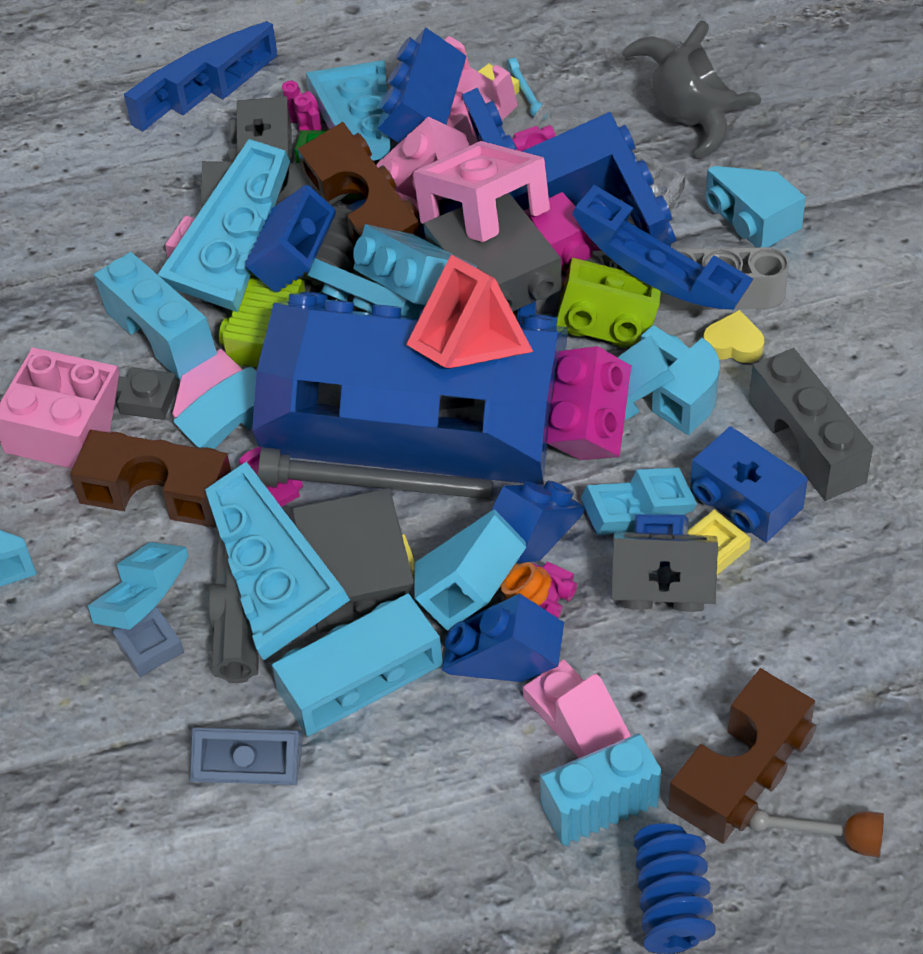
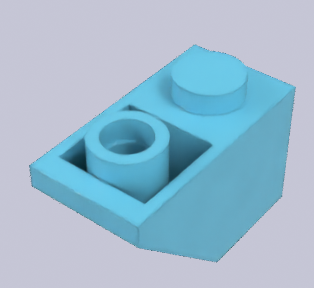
M713 166L707 169L705 201L709 208L726 219L742 238L748 239L756 248L770 247L802 229L806 197L778 172Z
M493 509L414 563L415 599L448 631L456 623L463 621L489 603L526 549V542Z

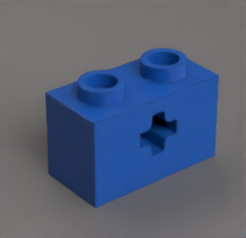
M730 426L692 460L690 490L694 492L702 503L714 506L731 518L740 530L752 533L767 543L804 508L808 478Z

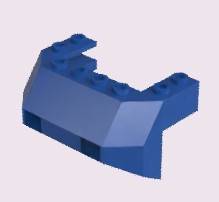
M315 292L289 294V301L273 304L256 373L252 432L259 447L281 449L280 454L290 455V458L523 484L526 481L544 484L548 445L546 440L559 351L566 350L568 326L557 325L558 317L530 314L529 317L523 318V322L519 323L533 352L455 368H445L406 345L419 318L401 316L402 307L372 305V313L353 311L354 302L327 300L328 294ZM319 383L341 385L340 406L317 404ZM440 395L485 400L484 421L439 417Z

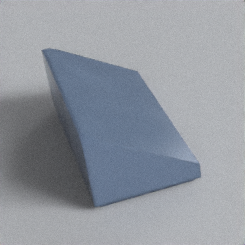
M192 728L190 782L297 785L303 731Z

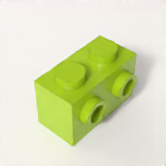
M572 257L558 300L556 317H558L557 325L568 326V333L575 336L587 335L609 341L618 347H633L641 341V335L653 326L660 305L661 291L644 283L627 271Z

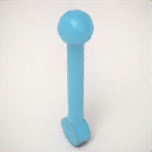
M515 57L507 59L508 72L520 81V88L531 106L530 114L534 118L543 117L546 113L545 105L538 102L519 69L517 59Z

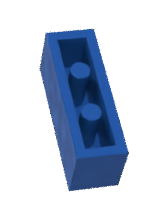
M426 27L415 40L411 37L407 38L396 55V59L400 62L394 68L387 81L391 88L379 105V109L383 113L377 129L400 143L427 117L447 125L467 56Z

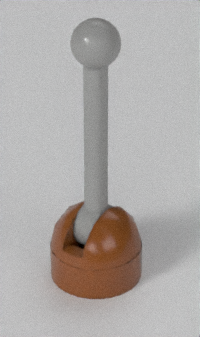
M757 809L750 820L749 826L755 831H763L767 827L843 836L849 848L857 854L880 858L884 813L872 811L857 812L844 825L774 817L769 816L764 810Z

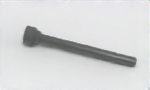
M261 447L258 477L266 487L277 488V483L287 484L288 479L482 499H490L493 496L494 483L492 480L297 461L290 460V455L280 454L281 449Z

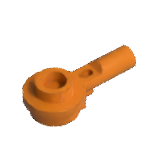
M525 562L513 566L498 590L505 594V600L520 593L540 606L549 594L552 580L550 574L544 568L536 567L530 562Z

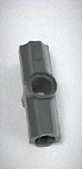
M220 540L218 541L216 585H211L209 591L210 622L214 630L211 659L214 677L225 679L229 683H244L252 676L258 675L259 653L252 637L254 634L250 622L245 615L240 600L242 597L236 579L230 569L225 544Z

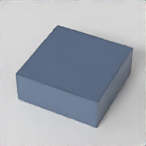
M155 607L130 630L117 628L112 631L115 642L139 677L184 653L180 639L158 607Z

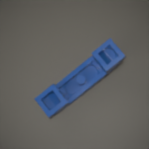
M596 185L591 187L575 207L572 215L589 238L608 257L636 278L668 295L705 307L734 310L753 281V278L714 255L704 267L629 223L627 220L633 207Z

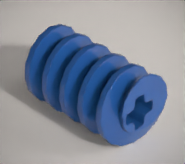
M650 824L640 829L634 835V847L637 850L636 867L640 871L637 882L638 888L642 892L639 903L640 909L644 913L641 923L642 930L646 934L644 937V948L648 952L657 954L684 952L697 946L700 942L710 939L715 935L716 931L715 924L705 919L713 912V904L708 899L703 898L710 893L711 888L710 882L706 878L701 877L708 870V862L703 857H700L705 852V841L700 836L687 834L683 827L676 824Z

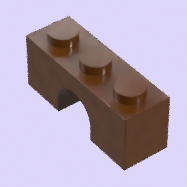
M341 122L298 148L301 171L318 194L327 202L345 193L358 194L366 199V202L360 208L347 215L350 237L355 244L362 236L365 224L413 234L420 238V215L417 208L410 199L407 198L404 201L395 191L397 188L396 183L387 168L383 165L379 168L370 158L372 156L371 150L361 134L356 133L353 135L345 123Z
M90 429L70 476L79 504L125 512L130 498L136 491L146 486L160 485L164 486L162 492L170 520L216 528L217 525L205 489L230 473L231 467L228 454L212 448H195L173 444L161 439L149 440L127 436L120 432L108 433Z
M760 668L731 704L728 733L745 743L750 750L739 756L728 757L717 754L700 744L670 782L668 810L724 844L735 828L743 831L757 811L758 803L756 800L766 788L772 792L781 782L788 767V763L785 761L794 749L800 753L803 752L813 738L817 725L812 722L816 700Z

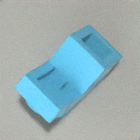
M653 325L641 335V341L650 335L652 336L675 379L653 391L652 412L689 436L711 415L716 406L720 369L719 358L715 349L704 338H701L689 348L678 337L669 335Z

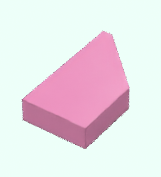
M222 349L216 351L217 355L182 375L173 410L174 419L211 388L242 370Z

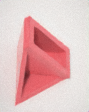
M450 255L406 345L445 368H455L533 352L496 279L464 260Z

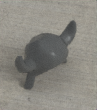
M702 20L696 24L680 48L666 39L652 36L640 38L632 42L622 52L624 57L649 56L659 64L652 78L653 91L658 107L671 120L689 126H703L705 138L694 152L695 158H703L712 154L725 140L727 133L725 112L748 106H756L761 103V98L757 93L745 92L736 94L717 75L701 45L709 30V25L706 21Z

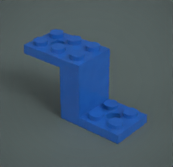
M478 87L462 94L477 141L517 150L509 134L506 135L501 126L503 122L493 100L485 103ZM611 112L522 151L544 157L549 198L563 192L577 206L591 187L596 185L633 207L630 216L636 227L670 247L672 243L676 242L674 231L669 223L673 220L669 207L662 195L655 197L651 185H654L652 175L643 159L637 162L633 153L636 147L630 131L625 124L618 127ZM527 184L509 192L523 211L530 208Z

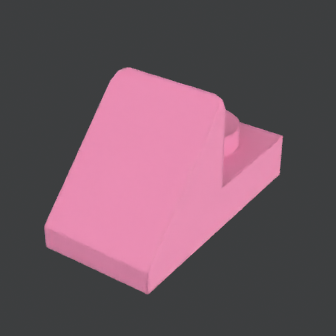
M563 659L559 662L558 667L544 672L523 686V698L578 758L631 736L605 684L596 673L583 680Z

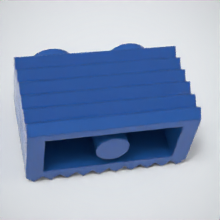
M309 185L302 186L271 209L272 213L265 220L266 224L262 226L263 230L259 232L260 236L256 238L257 242L254 243V248L251 249V254L248 255V260L245 261L246 268L275 292H280L282 288H286L287 284H292L293 280L297 281L298 277H303L305 272L309 273L336 215L335 209Z

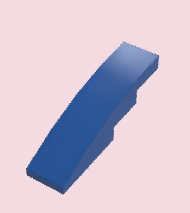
M265 21L228 34L197 48L157 70L124 93L131 126L143 132L171 109L181 115H185L211 93L221 99H225L278 56L273 24Z

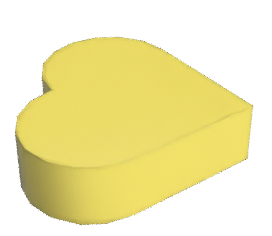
M740 310L711 324L704 332L703 338L715 349L719 360L732 358L740 363H753L763 355L765 341L762 332Z

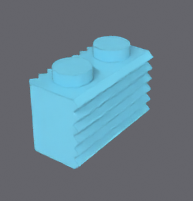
M639 733L539 775L541 779L539 781L541 784L540 803L559 841L566 846H569L571 840L579 842L581 836L589 838L591 831L599 833L601 827L608 829L610 823L618 825L620 819L628 821L630 814L638 817L640 810L648 812L649 806L657 808L659 804L661 768Z

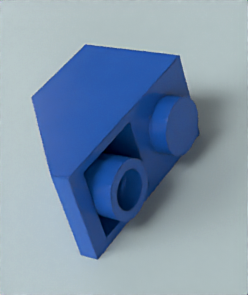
M550 480L546 484H535L526 481L524 485L502 487L492 510L495 509L526 542V549L517 560V564L540 561L582 517L585 507L572 499L574 494L572 490Z
M519 593L464 621L456 623L449 629L445 639L446 651L442 671L455 676L524 682L558 667L564 622Z

